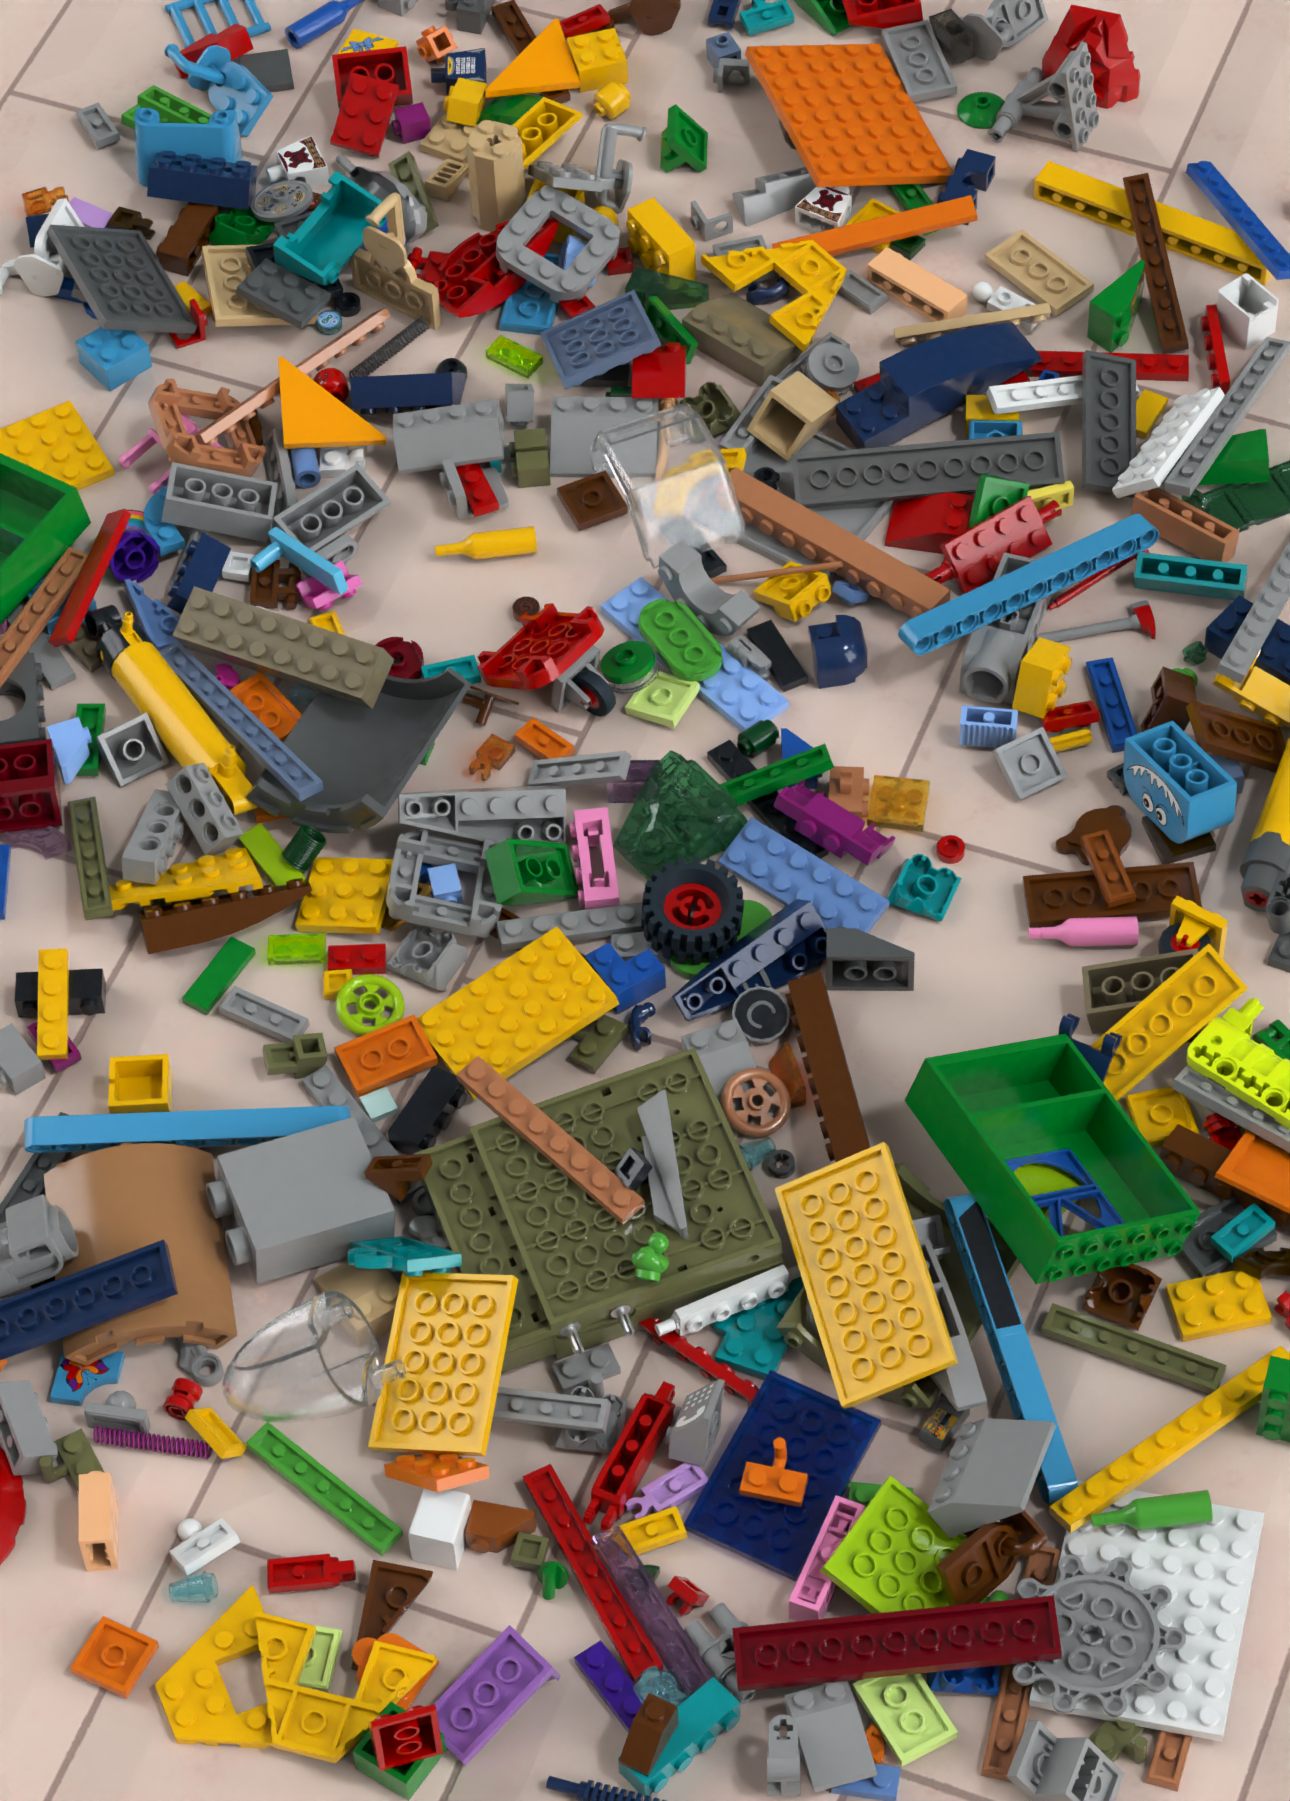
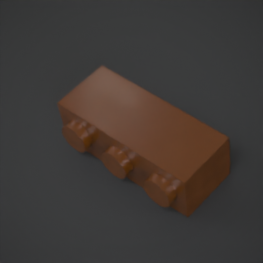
M188 202L186 207L181 209L177 221L174 225L170 226L163 243H160L157 247L156 256L164 270L189 276L202 255V246H207L210 242L208 235L214 230L215 216L219 215L217 206Z

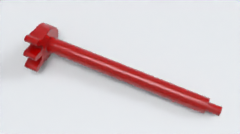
M1146 549V550H1144V551H1141V552L1150 553L1148 549ZM1138 553L1078 583L1055 598L1053 603L1048 605L1049 610L1055 607L1059 608L1134 559L1137 561Z

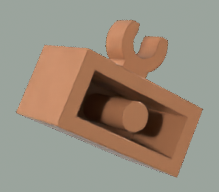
M834 766L830 770L829 799L860 819L868 818V801H863V795H869V779L864 778V767Z

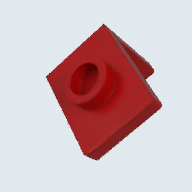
M195 299L189 300L190 313L198 325L195 334H192L188 339H179L177 333L168 332L177 349L206 340L205 326L208 325L205 312L201 311Z

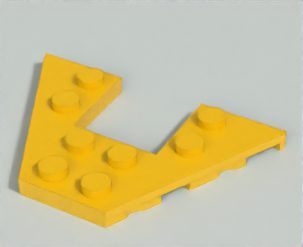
M813 240L801 241L796 244L784 243L780 244V248L765 249L764 246L746 248L743 251L731 250L728 251V255L708 257L706 254L701 255V263L734 292L772 270L776 271L803 296L770 314L769 322L803 352L807 350L847 273V269Z
M254 1585L250 1586L155 1683L156 1691L177 1744L192 1745L194 1743H203L207 1746H218V1743L238 1744L242 1748L259 1749L267 1746L274 1747L267 1708L268 1703L236 1714L217 1667L259 1650L254 1612H265Z
M254 1612L268 1703V1715L271 1723L272 1742L276 1749L336 1764L368 1732V1722L374 1721L375 1718L380 1716L390 1701L396 1704L437 1663L436 1655L375 1641L355 1699L299 1686L298 1682L317 1632L316 1627L270 1614Z

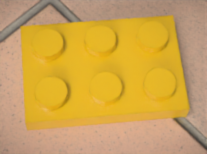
M1241 1270L1166 1284L1165 1292L1182 1342L1271 1324L1272 1316L1259 1279Z

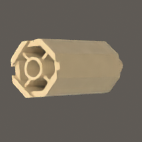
M483 120L479 123L478 127L473 128L466 141L472 215L478 220L479 227L493 232L496 230V224L510 221L526 202L522 140L518 135L516 127L496 121Z

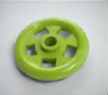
M364 974L348 980L341 987L336 997L335 1008L343 1026L350 1032L363 1036L402 1020L405 1002L401 991L392 981L379 975ZM364 987L367 992L357 997L353 991ZM379 988L389 994L385 999H382L379 994L375 993ZM355 1004L358 1014L350 1015L347 1005ZM373 1005L375 1009L370 1010L365 1008V1006ZM385 1007L393 1010L389 1019L381 1016ZM362 1019H375V1026L363 1025Z

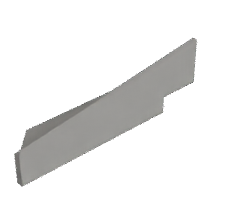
M802 167L755 178V187L757 189L733 193V199L744 224L751 226L795 208L816 185L807 168Z
M662 1090L638 1107V1114L646 1136H642L645 1158L653 1166L648 1173L654 1218L662 1226L666 1224L679 1232L681 1238L689 1239L666 1090Z

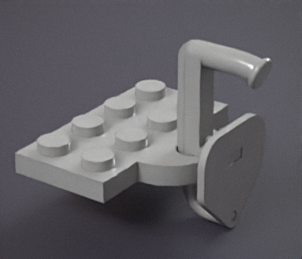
M605 124L601 130L596 174L585 171L583 168L573 164L562 163L560 168L557 165H552V162L537 161V165H529L528 175L556 188L594 191L599 206H607L615 212L622 213L631 193L633 166L632 163L620 159L616 170L613 169L617 135L635 137L638 141H642L647 129L646 127L641 128L628 124ZM614 189L615 201L608 200L609 190Z

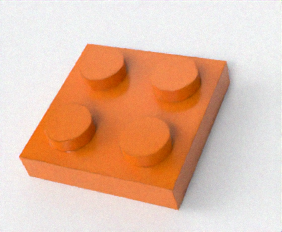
M102 1616L70 1667L71 1673L127 1699L158 1650V1641Z

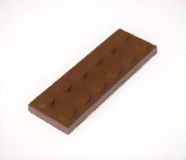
M1194 862L1125 867L1136 893V901L1110 908L1106 904L1092 870L1023 876L1022 884L1029 927H1056L1070 918L1137 916L1138 920L1170 917L1171 903L1176 896L1185 900H1191L1199 907H1202Z

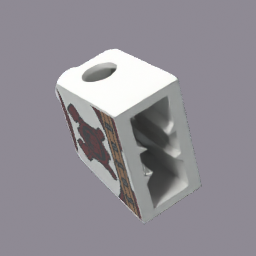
M312 136L279 149L276 152L278 165L266 169L270 183L280 180H298L307 183L311 188L330 185L328 182V167Z
M815 187L795 206V225L815 233L844 226L852 212V197L849 194V187Z

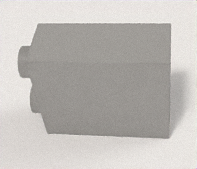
M355 1117L218 1155V1180L206 1184L209 1204L215 1218L229 1215L234 1229L225 1231L230 1257L235 1266L248 1262L256 1284L348 1258L350 1242L394 1237L395 1209L388 1193L365 1176V1171L373 1159Z

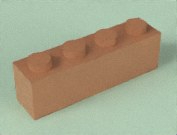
M1158 487L1139 492L1134 496L1131 516L1141 514L1159 531V536L1203 560L1228 562L1235 555L1240 530Z

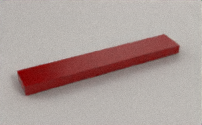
M126 509L107 514L48 641L52 646L59 647L73 643L131 517V514Z

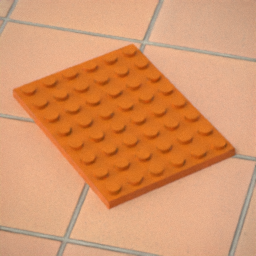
M880 44L747 46L745 56L816 187L946 183L949 175L954 174L914 102L906 94L898 74Z

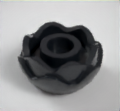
M447 358L441 361L435 370V373H466L467 379L466 366L462 361L455 358Z

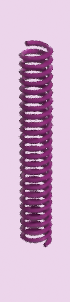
M96 1425L93 1434L96 1444L104 1443L110 1446L114 1444V1446L119 1445V1447L124 1446V1448L128 1446L129 1448L133 1447L134 1449L138 1448L144 1451L147 1449L153 1452L157 1450V1452L162 1451V1453L167 1452V1454L172 1453L173 1455L176 1453L177 1455L181 1454L187 1457L189 1455L196 1458L200 1456L201 1459L204 1457L208 1459L213 1450L209 1445V1453L207 1455L208 1443L205 1442L204 1444L203 1440L199 1444L197 1439L194 1444V1440L191 1439L189 1445L188 1438L186 1440L181 1438L180 1440L177 1437L175 1440L173 1436L170 1441V1436L168 1435L165 1442V1435L161 1437L158 1434L156 1437L154 1433L151 1437V1434L148 1433L146 1438L145 1432L141 1434L139 1431L137 1434L134 1431L132 1434V1431L129 1430L127 1434L126 1429L122 1435V1429L118 1431L115 1428L113 1431L112 1427L109 1428V1431L105 1427L103 1431L102 1426L99 1428Z

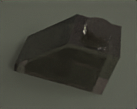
M952 9L929 16L930 24L942 53L952 65L963 63L975 57L973 32Z

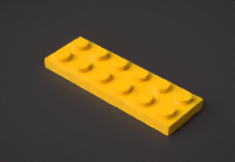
M1207 944L1091 1045V1047L1101 1050L1106 1034L1110 1035V1032H1114L1123 1036L1104 1081V1085L1117 1102L1249 989L1210 944Z

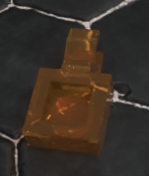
M63 186L51 191H47L46 187H42L22 194L27 217L51 212V206L55 205L58 199L66 198L69 202Z

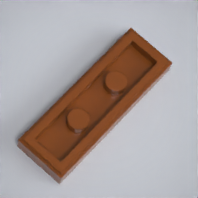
M1108 829L1082 835L1080 843L1108 908L1136 901V893Z

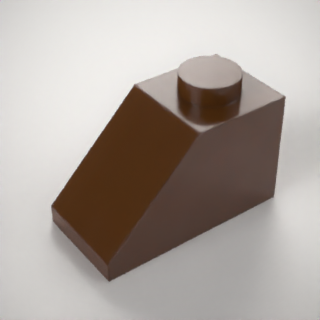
M648 1693L632 1721L619 1764L648 1777L679 1724L678 1706Z

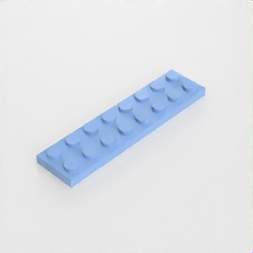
M640 577L601 605V613L634 641L647 643L641 636L638 628L640 612L648 603L667 598ZM718 642L722 649V666L713 677L697 681L700 685L698 695L741 732L760 720L765 721L768 719L771 721L789 708V700L748 666L744 668L738 660L726 652L727 648ZM654 652L655 659H657L662 665H664L670 671V669L665 665V663L660 659V657Z

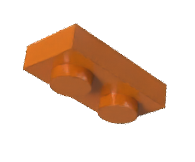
M535 718L528 721L514 734L517 743L540 759L570 757L575 753L574 745Z

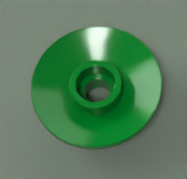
M990 92L971 93L959 102L957 108L958 117L964 124L972 128H992L996 123V115L1005 101L998 95Z

